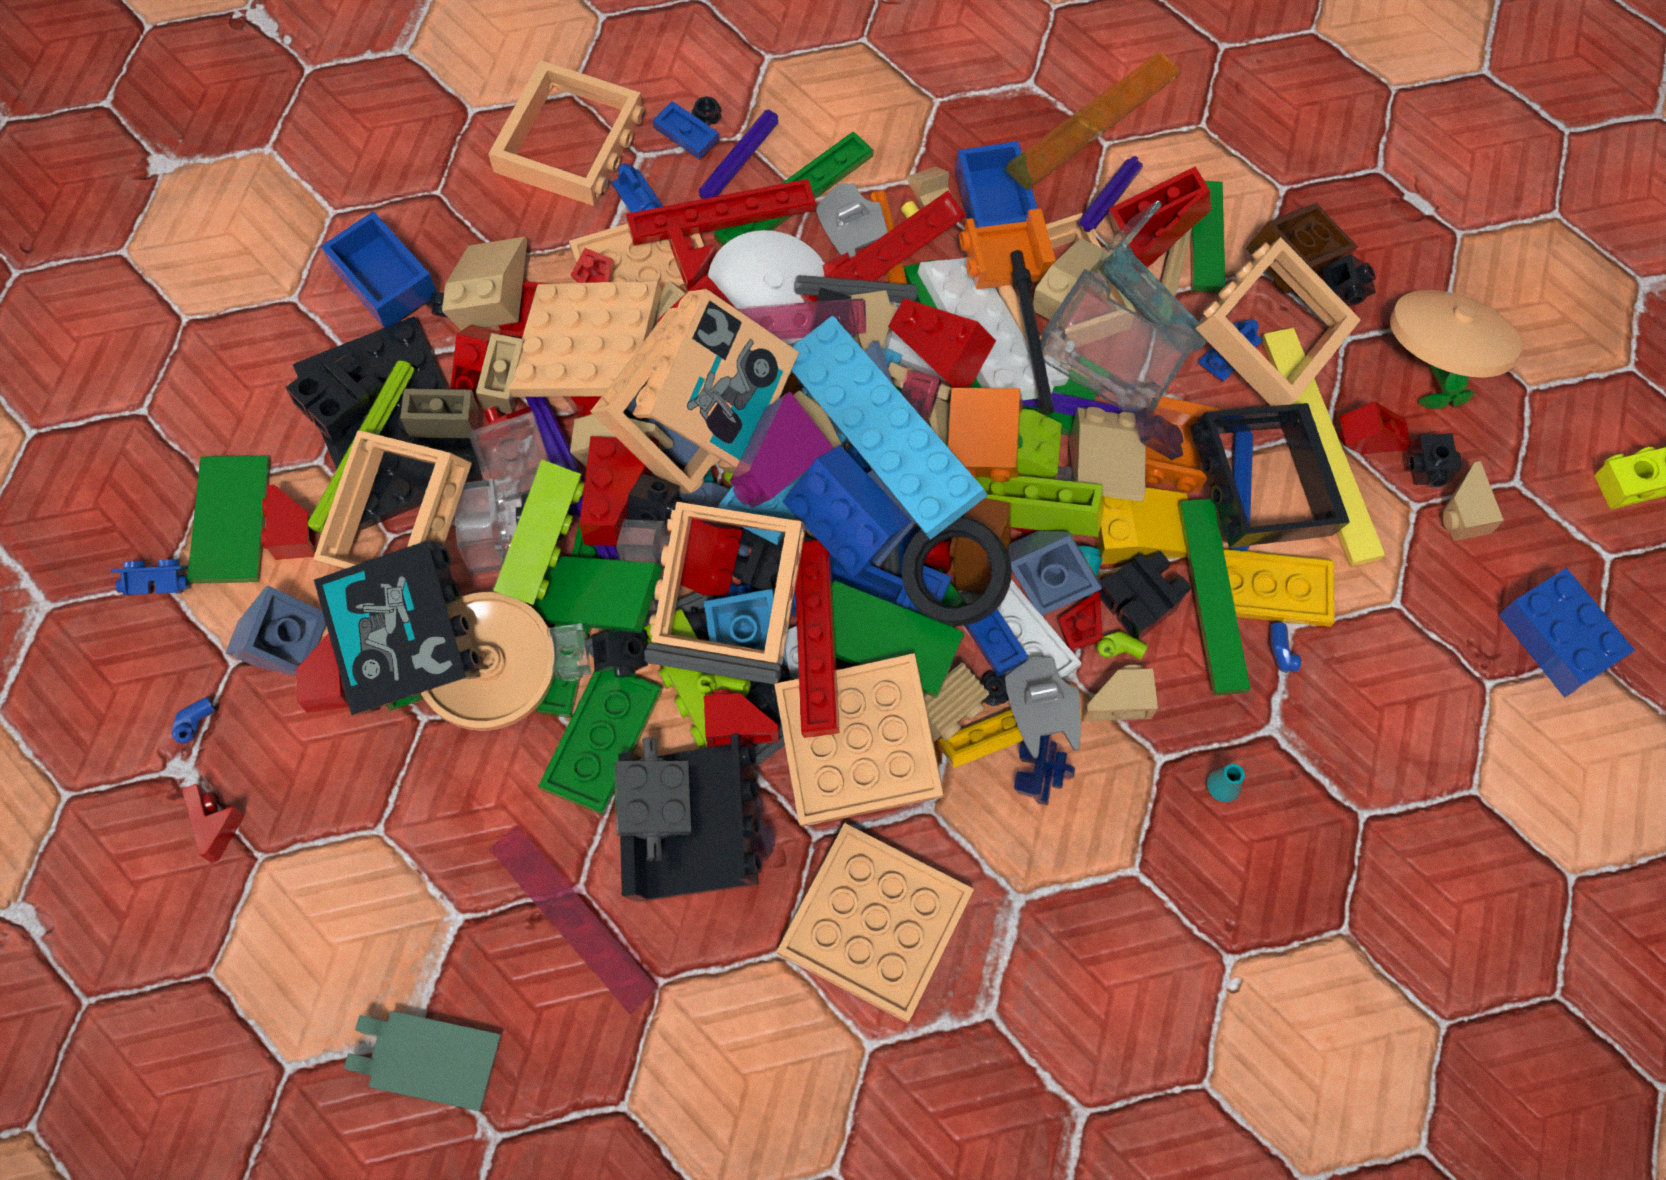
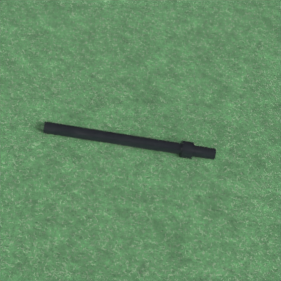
M1016 250L1010 254L1013 272L1011 273L1012 284L1018 293L1040 411L1043 415H1050L1054 412V406L1030 291L1032 285L1031 274L1026 269L1023 252Z

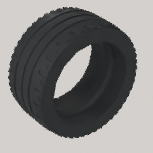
M958 518L931 540L920 529L911 539L903 556L902 580L909 599L924 615L943 624L954 626L969 625L990 616L1005 599L1011 583V561L1006 547L991 529L970 518ZM952 537L969 538L979 543L987 552L992 566L991 580L985 592L974 602L963 606H946L936 601L927 591L922 577L923 564L930 550L940 541Z

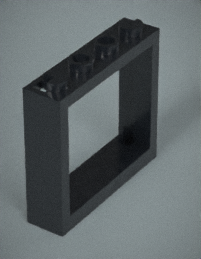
M1308 403L1208 411L1190 427L1192 440L1196 444L1201 459L1202 471L1207 477L1211 498L1216 505L1221 520V529L1226 536L1229 548L1329 537L1350 523ZM1283 428L1315 520L1250 527L1219 434Z

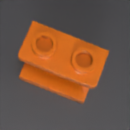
M1041 208L1029 210L1026 222L975 228L973 218L966 219L964 231H961L959 234L961 250L966 251L968 256L966 260L967 274L969 278L973 277L976 290L1013 285L1011 279L1013 267L1010 257L1013 251L1020 250L1023 252L1025 266L1030 271L1032 282L1041 281L1051 265L1056 262Z
M951 388L948 448L975 479L976 477H989L991 481L1007 482L1010 481V478L1019 477V425L1023 406L1020 388Z
M1155 394L1145 427V482L1153 485L1166 484L1175 486L1184 492H1200L1207 477L1202 471L1201 459L1196 444L1192 440L1190 427L1205 412L1220 411V409Z

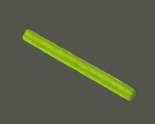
M401 360L396 362L359 431L380 435L414 373V368L410 363ZM355 437L308 520V526L316 532H323Z

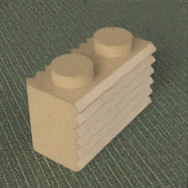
M960 663L947 674L937 698L924 693L933 742L940 737L947 741L962 728L957 723L965 716L970 721L985 708L981 701L989 695V691L984 688V685L980 684L979 680L970 672V669L966 668L964 663Z

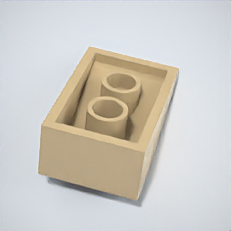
M519 237L467 247L445 284L442 312L460 330L465 329L469 325L489 327L519 321L527 239Z
M1097 407L1077 408L1069 438L1074 482L1103 485V496L1143 502L1145 497L1146 432L1142 417H1138L1130 412H1121L1120 414L1105 412Z

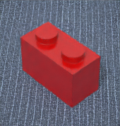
M692 519L680 585L702 595H728L743 529L729 524Z

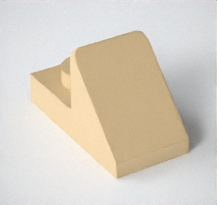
M933 167L907 176V181L921 209L949 190V172L941 168Z

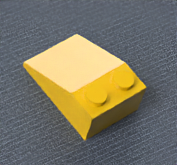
M1145 487L1143 502L1103 496L1104 512L1099 536L1093 537L1095 548L1100 550V557L1103 559L1101 565L1132 562L1142 553L1147 557L1157 551H1161L1167 559L1187 557L1178 508L1180 501H1188L1187 493Z

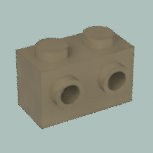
M404 389L400 419L409 437L476 438L479 408L472 390Z

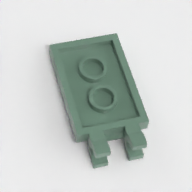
M395 1011L390 1012L388 1022L359 1015L355 1030L364 1035L377 1037L371 1059L348 1053L343 1069L371 1076L368 1087L372 1089L478 1112L483 1111L502 1040L501 1034Z

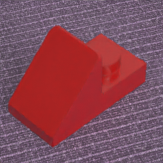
M680 225L667 228L669 244L688 292L705 275L708 276L710 265L715 257V247L713 244L694 249L690 236L684 237Z
M197 784L182 788L199 855L211 863L217 862L242 822L244 814L236 807H229L218 811L213 794L211 792L207 793Z

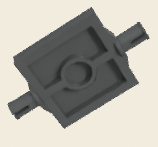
M650 737L642 739L644 759L638 761H616L614 765L616 836H637L647 839V861H653L654 858L655 861H660L663 859L661 839L670 835H689L691 833L688 761H666L658 758V738L652 737L650 741Z

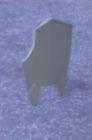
M837 184L816 206L819 221L840 255L848 252L850 258L856 255L857 249L875 242L888 233L880 202H871L865 199L858 192L855 184Z
M1035 655L1007 673L1004 677L1010 706L1022 738L1033 758H1038L1041 736L1060 732L1064 733L1073 750L1078 751L1081 738L1079 690L1067 684L1060 677L1055 660Z

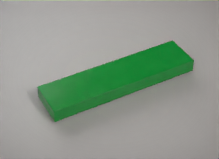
M1205 181L1210 189L1211 211L1193 226L1191 231L1192 291L1219 293L1225 287L1223 182Z

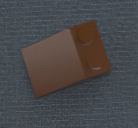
M1315 203L1267 222L1246 247V250L1252 255L1263 243L1267 242L1271 245L1281 237L1319 276L1323 273V267L1351 254L1358 246ZM1270 265L1267 267L1266 271L1273 278L1277 287L1284 290L1287 294L1294 291Z

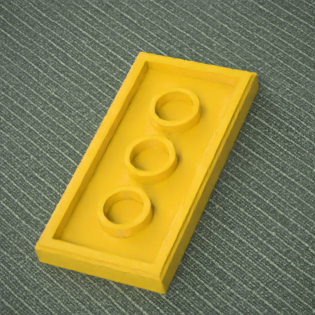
M1223 549L1236 617L1332 627L1335 623L1334 560Z

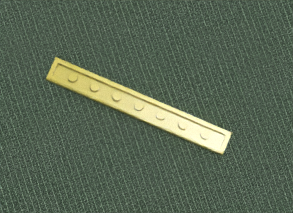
M1294 327L1265 333L1262 336V343L1270 363L1286 380L1305 358ZM1313 379L1300 397L1292 404H1309L1350 523L1337 532L1350 567L1382 560L1385 556L1384 550L1316 381Z

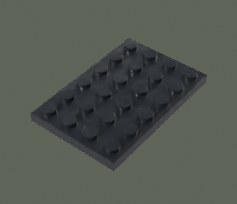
M415 316L293 364L299 378L315 366L321 365V361L328 355L334 361H337L339 358L350 353L362 368V371L352 379L357 382L366 374L371 373L379 381L382 388L396 362L401 360L410 363L414 368V373L405 389H447ZM402 393L380 436L452 453L472 463L464 487L486 479L487 475L470 438L408 436L400 419L403 400ZM377 396L370 401L372 405L376 400ZM363 414L357 422L348 425L342 430L344 436L334 444L321 432L336 470L367 415ZM384 452L359 523L362 530L421 506L435 464Z

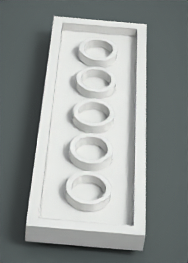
M968 257L920 262L917 273L936 307L940 310L978 321L996 340L976 377L981 387L1020 388L1023 400L1038 398L1027 341L996 288L976 290L973 277L969 278L967 274L966 260ZM1048 378L1050 391L1052 393L1054 386Z

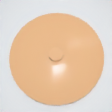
M1440 290L1410 292L1397 301L1390 317V326L1395 337L1408 351L1430 365L1454 374L1479 378L1505 374L1513 368L1522 351L1521 338L1508 320L1490 307L1456 293Z
M479 592L462 596L459 603L462 613L470 623L469 638L472 648L477 651L480 658V667L478 669L481 677L462 679L422 692L421 695L440 717L458 727L475 731H491L511 726L531 714L549 692L556 671L557 657L554 640L541 616L523 601L496 592Z

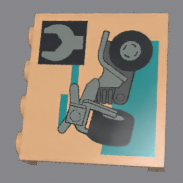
M709 290L688 291L679 302V313L674 324L665 333V344L661 353L655 358L650 367L651 375L647 384L641 389L636 398L637 406L633 415L637 418L655 419L721 460L718 465L719 468L728 473H734L764 409L779 399L799 352Z

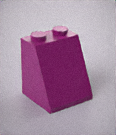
M788 392L764 409L730 479L731 484L735 487L733 492L737 499L744 505L748 504L750 508L771 500L809 469L817 458L833 449V446L791 392Z

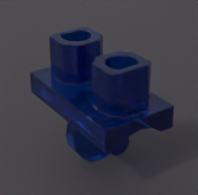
M1051 735L1040 737L1038 758H1033L1024 740L1021 741L1020 759L1022 762L1035 763L1034 772L1017 771L1014 782V789L1018 794L1033 797L1041 805L1049 804L1051 784L1053 788L1062 789L1064 778L1068 779L1075 776V767L1066 764L1067 753L1057 752L1056 755L1057 743L1051 741Z

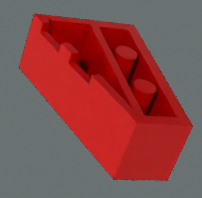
M1195 166L1109 208L1112 229L1138 275H1141L1211 211L1210 189Z
M905 298L888 325L892 331L953 388H971L996 342L978 321Z
M590 436L580 516V529L584 545H619L631 521L627 519L628 494L642 473L649 476L653 473L617 437ZM650 439L659 448L658 439Z

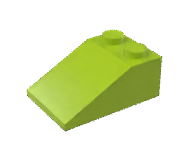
M1022 409V413H1020L1019 433L1023 439L1022 448L1018 449L1019 476L1052 479L1058 474L1062 424L1035 410Z

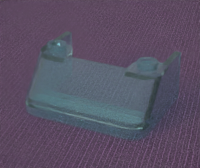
M1157 200L1131 218L1102 253L1103 271L1107 279L1177 351L1182 354H1191L1201 349L1207 342L1195 329L1206 316L1204 315L1198 322L1127 248V245L1161 207L1162 204Z

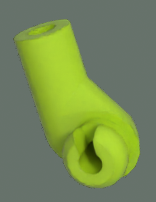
M1121 631L1102 637L1103 640L1097 642L1096 645L1098 654L1104 658H1112L1126 652L1139 660L1142 659L1148 647L1147 644Z
M713 674L700 676L696 681L697 693L703 698L704 695H712V692L716 690H731L733 693H740L746 697L751 686L749 680Z

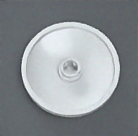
M753 231L733 238L717 252L710 265L708 277L738 311L792 347L807 335L812 317V312L804 300L794 292L795 278L798 275L825 277L822 266L825 263L809 245L796 237L777 231Z

